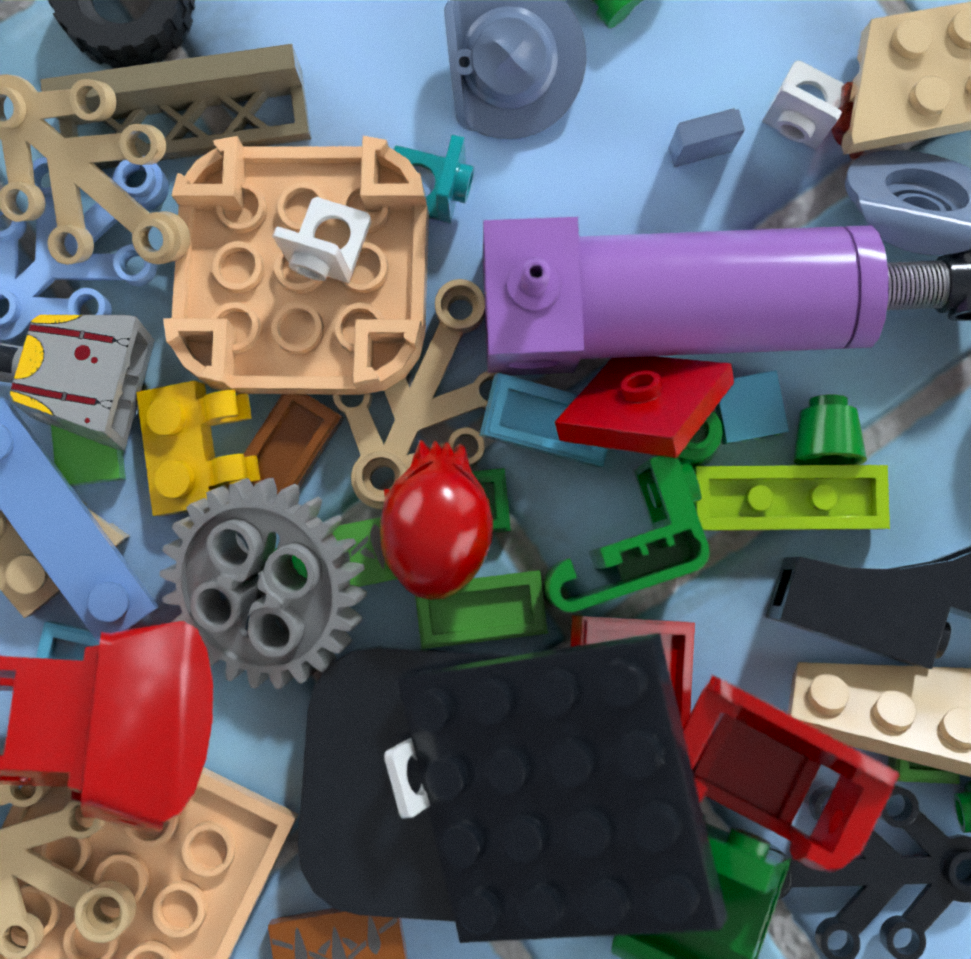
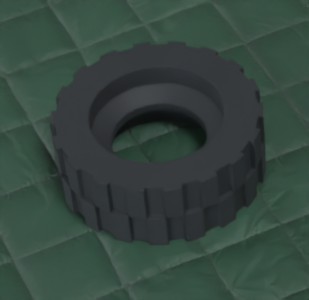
M48 0V3L55 11L53 15L78 49L82 53L86 52L92 61L100 65L103 63L108 64L112 69L150 64L155 61L158 63L168 58L166 55L174 48L177 50L184 42L182 38L186 31H190L193 23L191 13L192 10H195V0H151L147 10L136 20L128 23H113L105 20L96 12L93 0Z

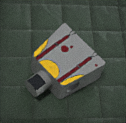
M38 315L31 320L23 347L0 343V381L12 383L10 401L29 417L108 447L125 451L138 404L136 392L142 389L155 340L136 316Z

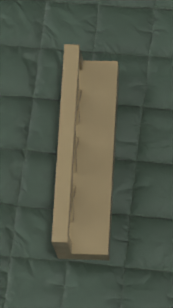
M293 44L40 79L42 92L71 89L77 81L91 79L105 82L115 93L116 109L107 120L89 121L83 120L77 115L57 117L60 134L64 138L78 137L77 125L104 122L115 130L114 134L122 133L126 127L132 124H141L147 115L165 114L176 125L165 137L166 151L160 161L205 155L216 148L213 140L238 136L243 147H262L311 140L302 69ZM94 88L86 95V105L91 112H95L100 105L99 94ZM291 95L295 123L268 126L254 116L267 98ZM248 101V102L245 104L244 107L240 106V105L237 103V102ZM224 105L237 115L224 133L207 135L194 125L208 106ZM180 110H187L183 116L176 112ZM126 118L122 125L115 121L117 119ZM247 124L255 128L243 130ZM187 132H189L190 134H192V135L194 136V137H191V138H184V139H183V137L187 134ZM138 137L135 141L137 152L141 156H146L150 151L151 144L145 143ZM123 160L95 162L94 164L100 169L117 167Z

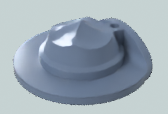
M565 0L448 1L444 8L455 113L458 123L467 130L477 131L489 137L518 139L537 134L558 121L575 101L583 83L586 69V45L583 31L576 15Z
M907 150L872 152L857 158L851 163L845 178L846 192L864 215L867 224L872 225L884 241L902 250L924 255H948L971 249V168L940 156Z

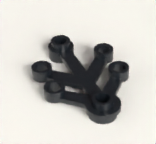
M895 784L888 800L894 795L901 794L905 802L904 810L897 816H889L886 802L879 818L891 826L902 827L928 855L901 856L881 836L872 830L861 852L864 857H855L849 864L833 872L814 870L794 859H790L789 869L779 899L786 896L791 887L862 886L835 917L824 919L818 925L815 932L816 944L828 959H854L860 950L859 934L904 884H927L902 916L895 915L889 917L880 928V941L896 959H918L926 948V936L924 933L953 901L971 902V873L965 880H958L955 873L956 867L961 861L965 859L971 860V837L961 834L947 837L919 811V803L915 795L911 791ZM833 786L819 787L812 793L809 799V810L816 821H818L822 813V803L830 797L834 789ZM771 844L769 850L786 856L779 848ZM903 928L911 929L912 937L910 943L903 948H895L893 943L895 934ZM837 930L846 931L847 941L845 945L837 950L829 949V936Z

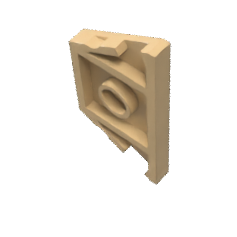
M971 1L871 19L861 32L857 54L860 69L853 79L849 102L854 103L849 130L843 135L841 145L844 155L971 130Z

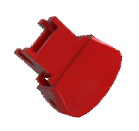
M177 621L114 633L101 632L99 645L85 647L83 661L0 656V691H13L4 755H0V785L68 787V789L72 790L71 801L80 803L83 818H97L135 829L162 831L165 822L180 816L196 791L207 759L213 722V679L208 650L197 628L185 621Z
M714 675L711 676L708 684L702 690L683 727L700 802L706 796L791 841L790 853L792 858L814 870L827 872L839 870L849 864L863 851L900 776V773ZM822 764L840 774V777L809 836L792 826V823Z

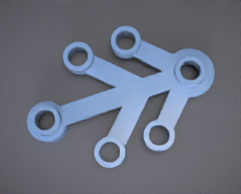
M46 157L39 158L33 162L35 185L43 192L46 202L43 214L36 219L35 261L20 275L18 267V240L26 231L27 221H12L6 230L0 231V300L8 299L9 301L8 313L0 318L1 342L13 341L25 335L29 330L31 320L38 315H81L82 305L91 299H96L99 304L96 315L112 314L109 300L92 288H81L75 291L69 299L38 297L55 280H124L132 286H143L154 278L157 270L156 264L144 260V267L138 274L128 275L126 273L127 262L131 258L139 256L133 244L121 247L116 254H92L88 260L76 264H61L51 256L48 250V237L51 231L57 227L51 186L47 188L41 186L42 177L45 173L49 172ZM123 160L114 171L113 181L147 211L159 207L166 199L169 191L168 179L156 163L152 165H136L128 160ZM140 170L146 172V180L141 186L136 188L128 186V179L133 173ZM97 202L84 213L85 228L91 234L94 243L117 222ZM68 233L64 245L68 253L74 256L77 252L78 244L75 237Z

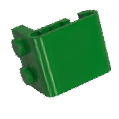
M657 456L647 460L634 470L653 530L589 551L595 569L608 568L614 565L617 567L621 580L563 599L560 594L561 586L563 583L577 578L571 558L555 563L547 571L543 582L544 596L552 606L566 612L579 611L698 571L707 563L710 553L709 545L694 502L700 501L702 498L696 474L689 462L680 464L678 457Z
M705 822L727 914V919L721 930L614 935L611 948L612 954L621 959H759L789 869L790 858L769 850L771 843L755 834L731 827L730 831L727 832Z

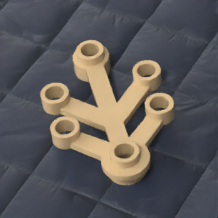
M8 74L0 75V139L2 141L8 184L0 191V209L8 219L15 222L33 221L38 219L45 210L44 194L35 185L32 145L47 158L57 227L51 231L48 237V250L57 262L66 265L82 263L91 257L94 250L93 238L85 228L80 188L132 233L133 246L138 255L145 261L152 264H165L177 261L186 254L190 246V232L181 217L168 211L148 212L94 164L95 162L128 160L136 165H152L159 162L166 151V141L159 129L152 125L132 124L126 127L122 133L64 138L44 119L77 115L83 120H107L116 109V96L108 84L98 80L82 79L77 81L71 89L37 92L33 85L22 77ZM93 88L100 97V105L95 112H91L86 105V95ZM6 97L10 98L14 108L13 114L8 120L4 114V101ZM142 132L148 136L151 144L150 151L145 157L137 152L135 146L136 138ZM19 191L24 192L28 198V208L25 213L21 212L16 204V197ZM153 226L159 229L163 236V244L159 250L154 249L149 242L148 234ZM68 233L75 237L78 244L77 252L74 256L68 253L64 245Z
M456 279L447 282L439 289L435 298V311L440 323L410 388L405 377L384 391L395 418L384 444L369 412L372 403V393L364 394L363 401L356 407L345 406L342 403V395H333L335 405L347 417L360 452V457L353 465L351 472L352 488L356 496L369 507L382 510L385 500L384 490L376 489L372 483L373 473L378 468L388 467L395 474V483L411 466L414 453L409 455L408 453L418 431L479 408L486 410L488 401L482 398L479 390L484 382L493 380L494 375L497 373L483 372L476 378L474 383L434 398L463 333L475 330L481 324L485 315L484 295L481 289L471 281ZM457 300L467 301L473 309L470 316L462 320L453 318L449 314V307L453 302ZM463 427L455 430L450 435L448 443L453 450L455 442L463 436L474 438L478 443V451L474 456L468 458L469 465L473 466L484 455V439L482 436H479L480 433L475 429Z
M0 785V806L11 803L17 807H28L45 798L50 790V786H36L33 796H26L20 791L18 785ZM70 801L63 810L0 829V954L7 959H22L40 945L44 935L41 921L35 915L26 913L17 878L74 908L75 924L78 931L83 937L92 942L105 943L114 940L134 919L136 912L135 898L125 885L116 881H104L95 885L30 849L68 836L84 839L99 831L106 821L94 818L91 827H83L77 822L75 811L80 803ZM103 897H111L117 901L120 907L118 917L110 918L102 912L100 903ZM13 926H20L26 930L29 940L27 946H19L12 940L11 929Z

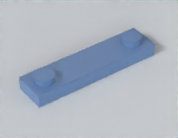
M1 397L0 510L98 643L100 642L101 632L114 633L129 629L159 608L158 604L10 401Z

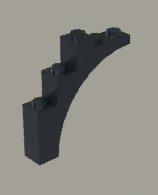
M971 545L928 562L888 569L848 568L804 557L784 558L766 618L908 665L932 669L935 659H939L944 654L950 640L951 625L949 622H946L949 612L971 619Z

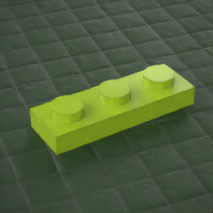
M888 465L696 466L693 468L702 496L700 501L694 502L703 531L890 529Z

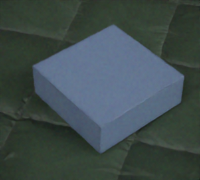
M733 108L679 122L668 147L673 166L677 167L733 152L745 131L739 109L735 110Z

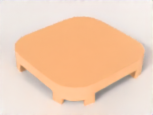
M238 136L213 140L215 149L197 159L185 176L177 173L171 196L179 205L178 216L188 226L190 246L186 254L181 259L175 261L171 318H163L166 342L172 347L185 369L212 389L220 391L235 390V394L363 395L385 391L409 374L421 356L426 334L429 212L422 178L409 159L390 148L387 140L363 136L362 146L243 147ZM315 197L365 211L371 217V225L349 283L327 277L325 281H318L296 273L289 267L287 259L272 237L276 227L299 233L309 204ZM329 219L318 226L315 238L333 243L342 249L350 239V227L342 220Z

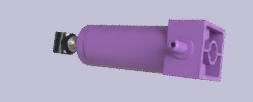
M578 217L483 220L482 260L488 373H502L509 376L574 373L580 359L872 348L880 338L887 310L931 308L936 309L939 313H948V319L953 321H971V249L939 256L936 261L888 263L880 234L872 225L579 236Z

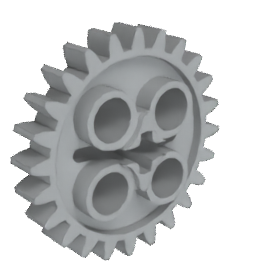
M249 478L230 484L229 488L223 485L206 493L207 499L203 498L186 507L189 516L172 525V529L180 539L163 546L162 551L177 561L175 564L160 571V577L176 584V590L162 597L163 603L180 605L182 613L172 622L185 621L197 628L208 649L210 667L221 659L225 661L226 680L230 682L247 670L251 688H257L269 677L275 689H281L293 677L301 684L316 672V669L322 672L337 659L335 653L339 654L352 642L351 637L346 631H351L362 621L363 617L357 611L350 608V606H354L367 596V591L351 585L350 579L365 570L364 564L346 562L344 553L349 551L356 544L354 538L336 540L333 533L342 520L339 515L331 517L324 522L317 517L322 504L321 498L316 497L303 505L298 504L300 495L299 485H290L282 489L277 495L274 478L260 481L254 487ZM236 531L246 540L248 553L243 551L238 545ZM276 533H277V534L279 535V543H278L277 550L274 552L275 547H276V537H277V536H276ZM293 555L301 559L306 566L307 578L298 574L292 562ZM220 591L229 599L231 609L223 603ZM275 615L285 621L290 635L280 629ZM248 616H250L249 622H248V631H246V628H245L246 622H247Z

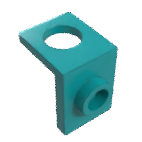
M451 135L446 158L396 145L394 150L409 159L413 167H424L435 178V186L432 192L426 196L429 218L451 223L456 202L464 204L467 202L474 175V166L466 164L465 137Z

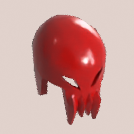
M420 440L413 455L410 468L396 480L391 489H384L385 500L380 519L381 549L386 565L407 591L417 597L428 600L444 599L457 593L479 572L488 556L492 543L493 519L489 498L486 497L483 487L472 473L465 446L458 444L452 450L448 442H445L441 447L437 441H434L429 448L423 440Z

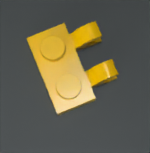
M189 381L136 392L153 516L187 513L186 507L189 504L203 498L207 499L206 493L223 485L228 486L246 478H249L251 483L260 481L257 456L244 457L243 453L215 458L211 426L252 419L248 394L236 395L235 390H224L206 395L205 383L198 381Z

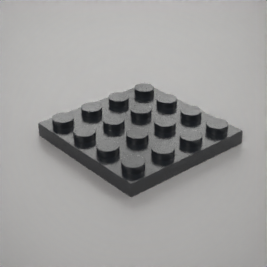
M660 633L412 672L397 679L416 753L415 756L423 790L427 792L430 802L428 811L460 943L721 930L727 919L726 909Z

